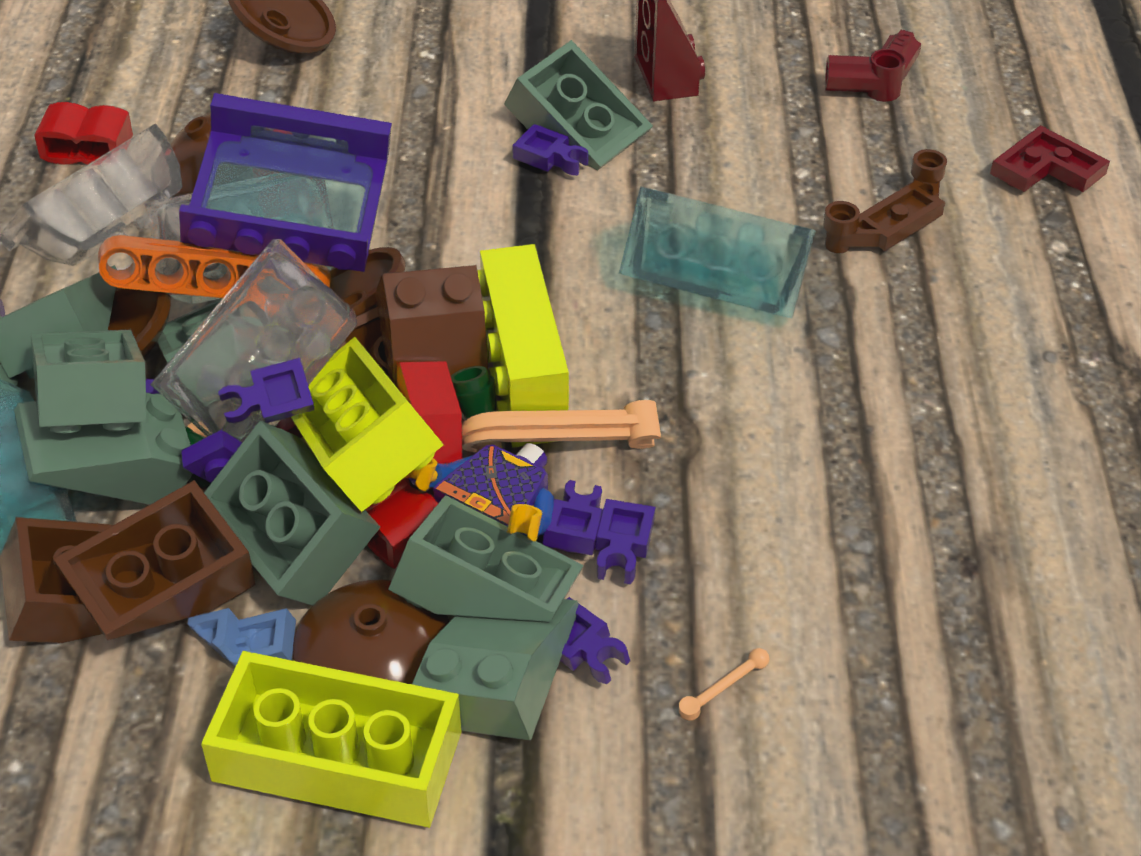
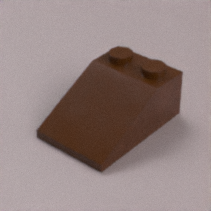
M477 265L382 274L375 293L388 376L396 387L397 362L446 361L450 376L461 369L472 366H483L488 371L485 312Z
M195 480L53 558L55 565L107 640L210 612L256 585L249 551Z
M23 517L15 518L0 555L9 641L65 643L103 634L55 565L53 558L113 525Z

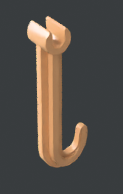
M652 400L631 402L624 406L623 410L486 412L472 416L462 423V449L470 452H478L486 445H496L502 448V442L628 440V445L631 448L645 449L654 447V439L661 438L656 402Z

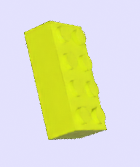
M535 244L481 250V270L477 271L485 312L488 363L493 362L494 366L488 368L489 375L495 379V394L501 397L500 401H496V412L569 410V371ZM511 442V446L513 448L524 446L526 443L542 444L550 442Z
M356 337L352 338L306 376L315 410L291 417L323 469L361 512L371 504H377L385 500L399 481L410 472L425 467L433 459L435 452L444 445Z
M242 651L201 745L212 782L430 828L462 733L459 694Z

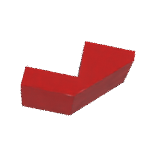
M397 362V388L444 444L435 452L433 458L440 464L462 459V413L447 362Z

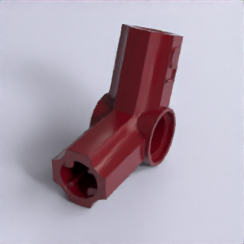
M900 29L897 34L890 35L883 47L873 52L871 57L828 55L825 69V91L866 92L869 97L877 101L888 102L896 100L900 96L903 80L920 54L921 43L916 40L913 32Z

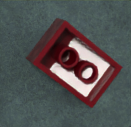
M637 0L635 59L653 102L699 96V81L705 78L704 60L702 56H697L694 38L692 34H687L671 1Z

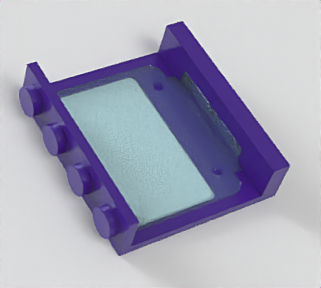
M214 93L210 105L211 133L189 205L181 204L179 209L180 241L201 247H214L250 255L257 254L287 259L293 262H306L342 270L349 269L365 272L389 156L392 123Z

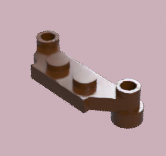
M932 149L916 152L913 156L911 175L914 177L913 182L860 213L856 205L847 201H835L828 204L825 208L823 226L826 230V249L839 254L847 252L850 247H880L886 251L941 217L945 201L939 198L940 181L945 175L946 156Z

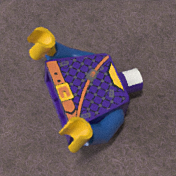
M526 443L516 455L496 445H486L476 454L448 464L437 463L433 458L422 469L412 471L404 477L416 479L415 484L420 490L426 491L429 487L433 488L434 499L438 503L447 495L508 526L506 533L519 532L533 542L537 540L538 536L544 535L546 529L551 524L554 496L548 491V473L543 468L548 460L544 451L532 443Z

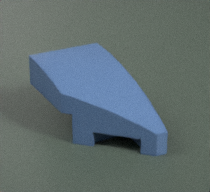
M229 608L188 618L189 627L234 667H236L242 651L292 660L296 619L287 608L240 620Z

